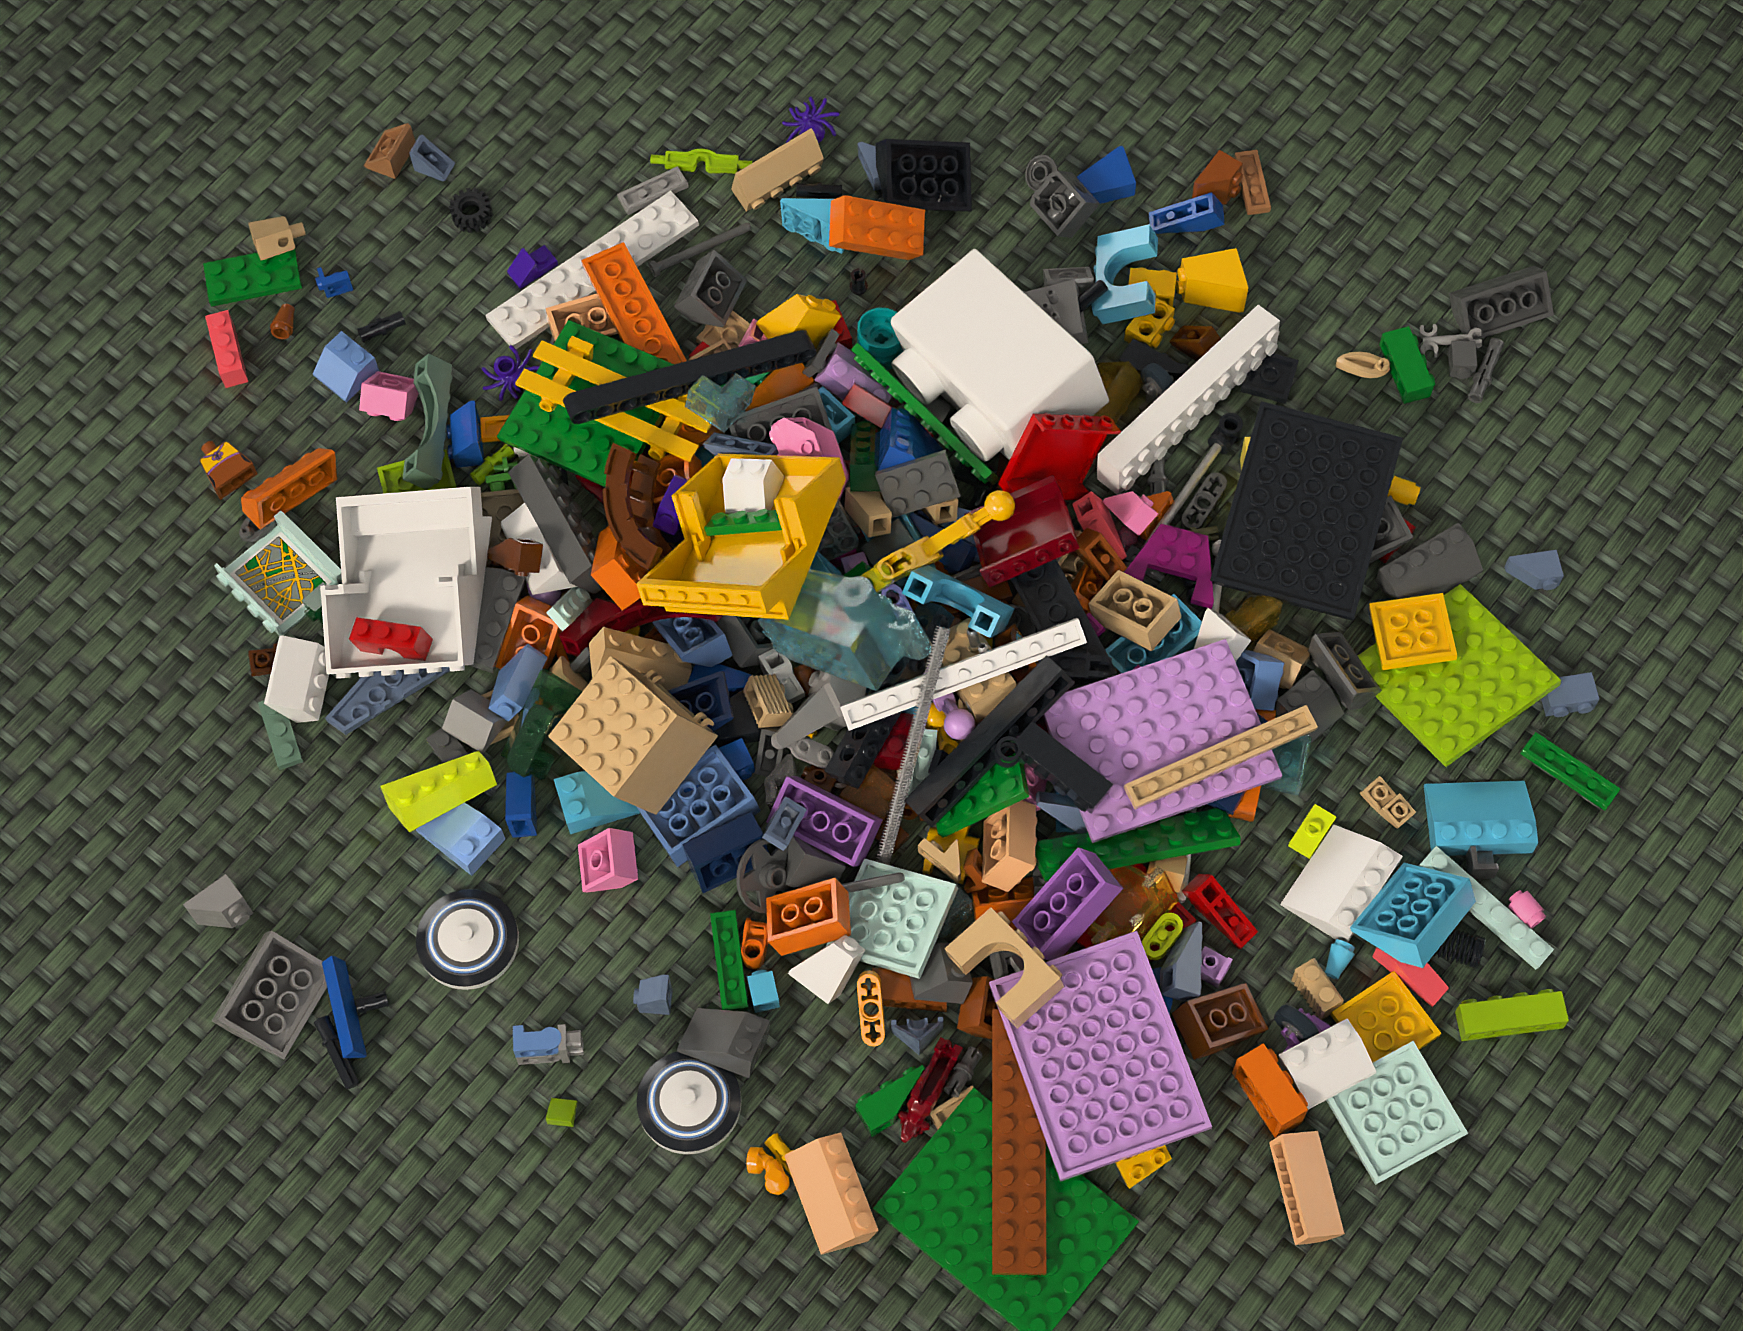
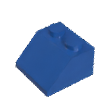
M474 400L469 401L450 415V424L446 425L448 439L451 438L452 445H448L449 459H454L456 468L482 465L484 462L481 421Z

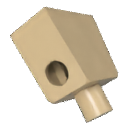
M284 216L248 223L260 260L294 250L295 244L293 239L306 236L302 222L289 225Z

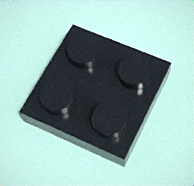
M1274 353L1271 356L1266 355L1261 365L1255 371L1251 369L1247 373L1240 392L1286 404L1299 360Z

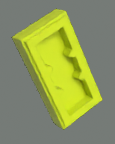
M1314 804L1288 846L1310 859L1336 820V816Z

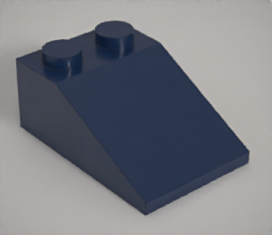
M724 671L668 690L672 696L694 715L703 712L707 718H710L714 725L707 726L712 731H715L734 718Z

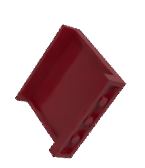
M1054 475L1011 493L1010 495L1015 502L1013 515L1004 521L991 519L980 526L981 529L973 534L982 569L979 570L989 588L1080 548L1062 490ZM984 505L981 506V507H979V508H977V509H974V510H972V511H970V512L965 513L964 516H965L966 514H968V513H971V514L975 513L976 511H978V510H980L981 508H983Z

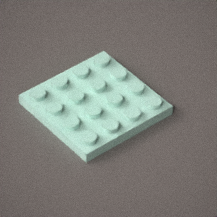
M864 858L855 881L899 872L904 874L905 880L901 883L849 893L851 936L848 937L855 939L860 946L866 949L860 959L861 962L920 979L958 887L951 882Z
M1414 1041L1373 1062L1376 1074L1326 1100L1375 1185L1468 1134Z

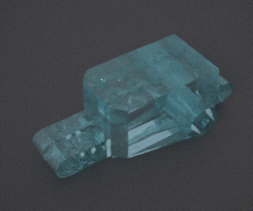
M809 569L789 620L759 618L758 620L763 628L764 635L773 643L772 647L778 653L797 663L878 691L896 662L900 661L903 656L920 660L927 657L931 653L930 650H932V643L915 614L911 610L893 605L890 598L878 594L870 580L862 576L848 578Z

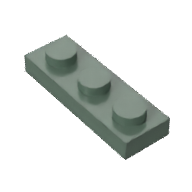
M264 701L258 702L279 770L302 763L303 758L291 720L265 705Z

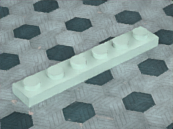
M1437 846L1419 864L1420 867L1470 878L1476 902L1469 912L1535 970L1541 966L1554 950Z

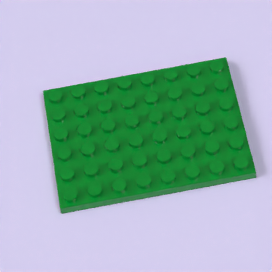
M974 1087L873 1207L874 1212L1018 1331H1053L1139 1223L1135 1217L1083 1175L1060 1182L1049 1148L1046 1146V1275H992V1102Z

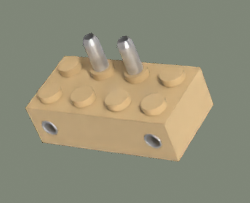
M971 618L949 628L951 631L946 643L947 646H945L946 649L943 655L944 658H942L943 661H941V668L992 649L981 633L968 627ZM1006 672L957 690L955 693L966 709L974 716L975 722L979 723L1017 685L1010 673Z

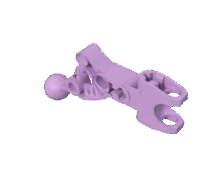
M891 584L882 591L879 602L885 606L883 610L884 619L890 632L898 641L914 612L906 596L902 594V589L895 584ZM893 598L897 601V603L890 604L887 602L886 599ZM953 692L933 699L939 712L943 711L946 716L944 719V729L952 739L963 740L975 729L976 722L974 716L968 710L957 707Z

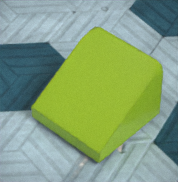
M551 1098L546 1115L547 1124L574 1127L577 1101Z

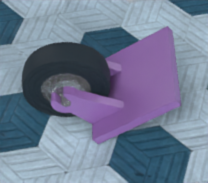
M1282 1005L1274 1015L1276 1023L1282 1029L1281 1034L1288 1044L1283 1052L1331 1027L1315 1015L1311 1016L1309 1013L1304 1012L1302 1008L1297 1010L1288 1005Z

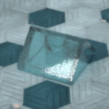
M1309 735L1301 736L1272 749L1282 777L1281 779L1261 785V787L1299 796L1312 737Z

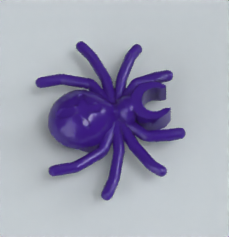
M811 96L809 101L812 108L803 102L806 106L805 112L801 113L797 106L795 108L796 113L793 108H789L793 118L799 122L783 121L782 124L799 127L789 136L786 143L792 140L799 131L800 135L811 128L815 133L818 143H820L825 136L823 124L830 129L833 136H836L833 126L821 118L839 116V112L820 114L826 105L827 99H823L822 104L816 111V105Z
M510 345L509 348L514 353L517 362L510 356L498 357L494 363V371L498 376L491 374L485 367H482V371L488 377L500 381L493 385L484 386L483 390L503 385L499 394V401H502L508 386L511 395L518 399L519 396L515 393L512 386L517 393L523 394L518 386L515 385V382L531 358L532 349L528 351L527 357L520 365L521 360L518 351L513 345ZM532 366L525 369L529 371L538 370L540 366Z

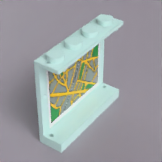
M280 510L274 515L277 526L265 537L257 541L226 568H221L217 563L214 566L218 572L216 577L225 587L229 585L233 589L231 592L239 602L244 600L248 604L247 609L255 618L260 616L264 620L262 622L270 633L275 631L279 636H284L307 616L304 613L306 607L301 600L322 582L327 585L342 584L341 569Z

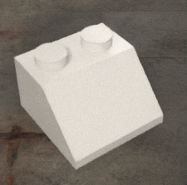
M731 458L722 478L726 514L738 511L755 512L760 509H772L774 499L777 497L785 478L772 460Z

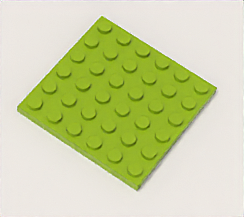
M1461 584L1444 595L1457 651V660L1382 670L1377 643L1358 655L1363 665L1382 690L1375 697L1445 767L1561 684V679Z

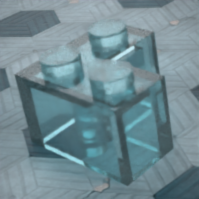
M737 373L723 388L702 375L688 390L685 407L722 432H725L752 403L756 386Z

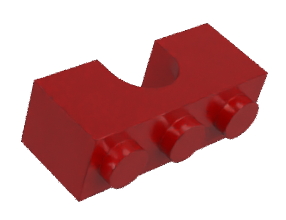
M356 617L349 640L361 652L383 655L386 648L399 653L403 658L426 661L433 641L432 637L420 626Z

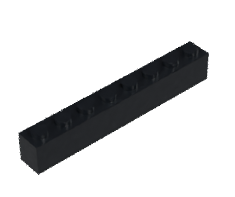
M1046 655L904 801L933 828L995 765L994 752L998 741L1006 736L1018 739L1032 721L1036 723L1075 682ZM1002 748L1001 753L1004 755L1010 748Z

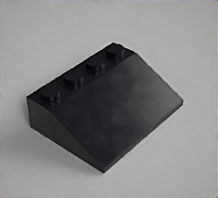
M884 139L875 143L876 169L885 203L930 211H972L970 142Z

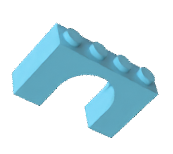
M1150 224L1098 236L1097 246H1095V283L1098 280H1102L1107 285L1108 291L1092 303V312L1102 324L1155 313L1156 294L1148 281L1126 286L1113 285L1117 273L1127 264L1157 256L1158 237Z
M929 565L911 571L902 591V594L921 604L935 601L962 611L972 618L968 627L989 638L1005 631L1015 609Z

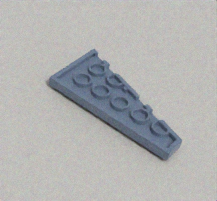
M442 667V672L427 673V668H419V673L404 674L403 669L396 670V675L381 676V671H373L374 676L361 677L325 719L340 732L347 735L450 671V668Z

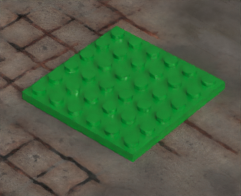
M570 320L567 321L553 344L567 351L568 341L571 336L594 345L591 362L625 377L674 365ZM543 361L536 374L552 380L559 368ZM575 376L568 388L579 391L598 385ZM528 390L524 391L497 435L498 439L504 443L542 458L549 463L606 487L607 476L604 474L605 466L613 443L637 453L635 461H638L640 454L643 453L647 446V443L595 420L573 424L566 408L559 404L551 412L544 411L539 406L541 396ZM646 406L625 411V413L656 427L659 426L665 416Z

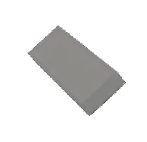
M677 166L617 194V197L627 215H630L647 207L669 191L675 194L689 186Z

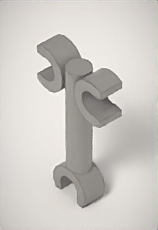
M1433 324V331L1430 333L1424 331V325L1420 326V337L1423 339V345L1420 348L1421 354L1425 355L1427 350H1432L1436 358L1439 355L1437 345H1450L1451 341H1475L1476 348L1482 347L1481 339H1473L1476 336H1481L1480 328H1474L1468 334L1437 336L1436 324Z

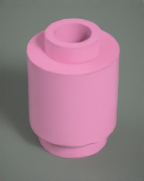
M1519 890L1509 898L1511 903L1508 908L1529 928H1534L1545 919L1544 909L1528 891L1523 893Z

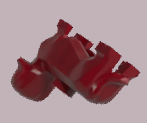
M942 1037L938 1040L929 1065L911 1092V1097L907 1103L908 1112L900 1111L898 1113L902 1142L906 1143L911 1138L917 1137L925 1130L930 1129V1125L925 1121V1118L930 1115L947 1080L953 1072L954 1066L957 1064L963 1047L957 1044L953 1047L950 1040Z

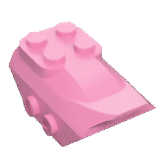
M805 417L783 418L771 426L769 435L773 444H776L779 456L840 457L846 478L838 497L840 501L850 476L834 431Z

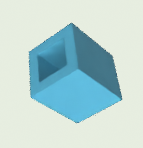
M758 970L753 972L751 976H747L755 1013L780 1007L772 971Z

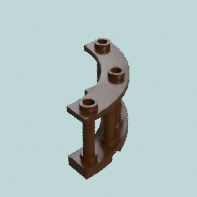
M613 443L604 474L607 475L606 487L603 488L606 518L616 541L622 545L626 551L625 553L640 566L651 570L674 549L667 542L661 530L653 527L656 517L654 511V487L661 464L641 454L638 461H635L637 453ZM631 470H634L631 488H629Z

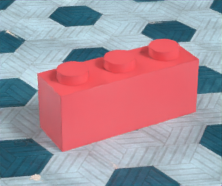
M225 310L205 316L219 375L225 388L247 383L248 378L235 326L229 311Z

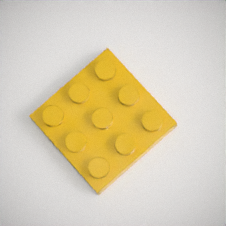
M1443 593L1369 603V611L1382 670L1457 660V651Z
M1395 971L1331 1012V1016L1337 1024L1345 1019L1350 1021L1360 1036L1372 1063L1412 1041L1420 1050L1441 1035L1439 1029Z

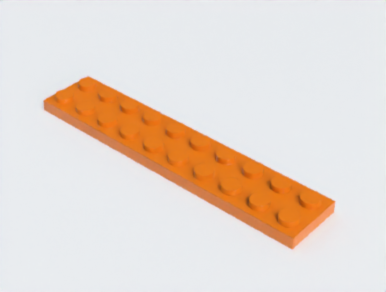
M624 242L581 260L583 268L623 343L674 365L687 361ZM703 390L699 391L702 392L699 409L715 416V420L708 432H702L683 423L677 433V436L695 443L699 447L703 446V443L714 432L725 434Z

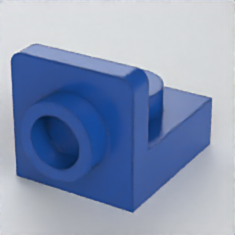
M317 268L319 277L315 279L319 291L324 290L327 298L353 290L347 270L325 277L322 268Z

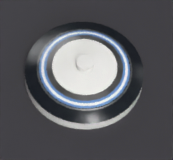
M475 889L455 891L434 902L423 915L416 934L417 953L422 965L430 976L447 987L463 990L486 986L501 977L515 959L519 946L518 926L508 906L498 897Z
M673 1052L659 1059L645 1073L637 1093V1112L645 1132L660 1147L679 1154H697L716 1147L733 1131L741 1112V1092L733 1072L680 1052Z

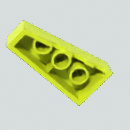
M479 751L381 785L380 787L389 809L408 832H411L496 786L497 783L489 762Z

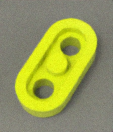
M1174 913L1163 914L1143 938L1142 945L1148 959L1159 960L1163 958L1180 937L1183 931V922L1178 915ZM1168 925H1172L1175 929L1173 931H1167L1165 927ZM1152 945L1159 946V950L1152 951L1150 947Z

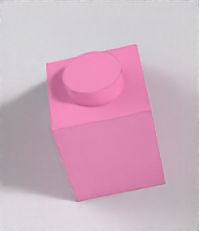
M1133 491L1108 497L1102 501L1137 535H1140L1158 515L1152 508L1154 503L1143 494L1139 497Z

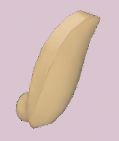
M1350 352L1337 358L1336 367L1360 377L1378 378L1389 372L1390 362L1386 358H1381L1371 353Z

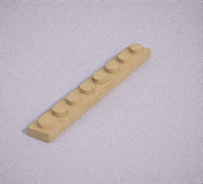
M1307 705L1131 781L1124 785V789L1136 810L1313 732L1318 726Z

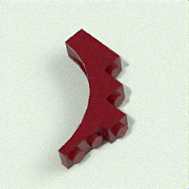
M596 598L559 634L566 653L578 657L586 647H589V642L603 627L625 632L631 628L667 618L691 617L718 622L724 615L669 612L663 606L643 605L641 598L624 610H621L616 603Z

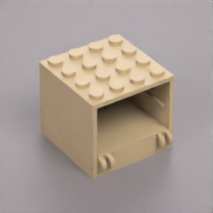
M610 656L548 737L612 796L657 815L718 735L707 726L714 725L710 718H707L703 712L694 715L658 683H665V679L658 675L655 670L652 669L644 674Z

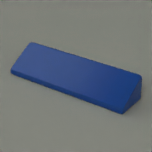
M330 956L322 962L343 1058H365L367 1054L346 962L335 956Z

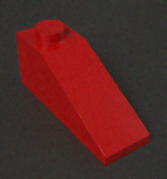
M1198 874L1182 890L1192 905L1237 948L1242 949L1258 932L1213 875Z

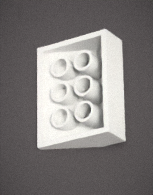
M1333 825L1280 905L1335 940L1339 939L1348 943L1354 934L1350 927L1390 880L1403 856L1381 842Z

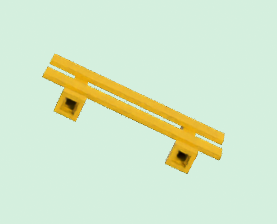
M571 336L568 341L567 351L542 340L533 354V357L559 368L552 380L524 368L515 385L541 396L539 406L544 411L551 412L555 410L558 404L564 406L563 399L566 395L576 392L568 388L575 376L596 385L627 377L591 362L594 345ZM697 391L646 406L667 416L661 428L625 412L599 418L595 421L650 444L648 454L655 460H661L666 452L691 462L699 445L677 436V433L683 423L707 433L715 420V416L699 409L702 392Z

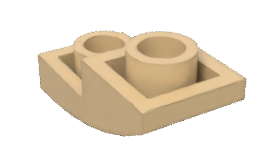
M1381 776L1377 777L1360 792V795L1397 829L1416 813L1400 793L1396 795Z

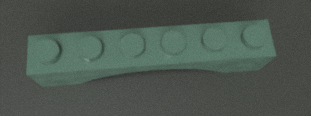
M429 353L415 364L413 382L424 408L425 431L418 449L405 459L403 480L425 490L439 483L442 478L441 467L445 455L443 448L447 436L445 429L449 416L447 410L451 397L449 391L453 378L451 375L452 364Z

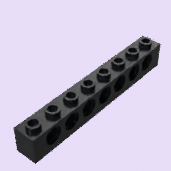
M919 602L867 695L923 675L927 668L926 665H929L926 663H930L927 659L931 660V658H928V656H932L929 653H933L930 652V650H933L931 647H934L931 644H935L932 641H936L933 638H937L934 636L937 635L934 632H938L935 629H939L936 626L949 629L955 617L939 604L931 602L921 604ZM902 711L855 729L847 730L824 771L839 783L859 789Z

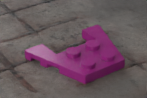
M1161 523L1124 573L1143 582L1146 570L1149 568L1194 580L1196 585L1191 604L1212 609L1214 597L1212 581H1210L1212 574L1208 536Z

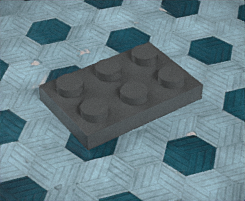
M945 450L875 472L886 506L892 512V518L961 497V492Z

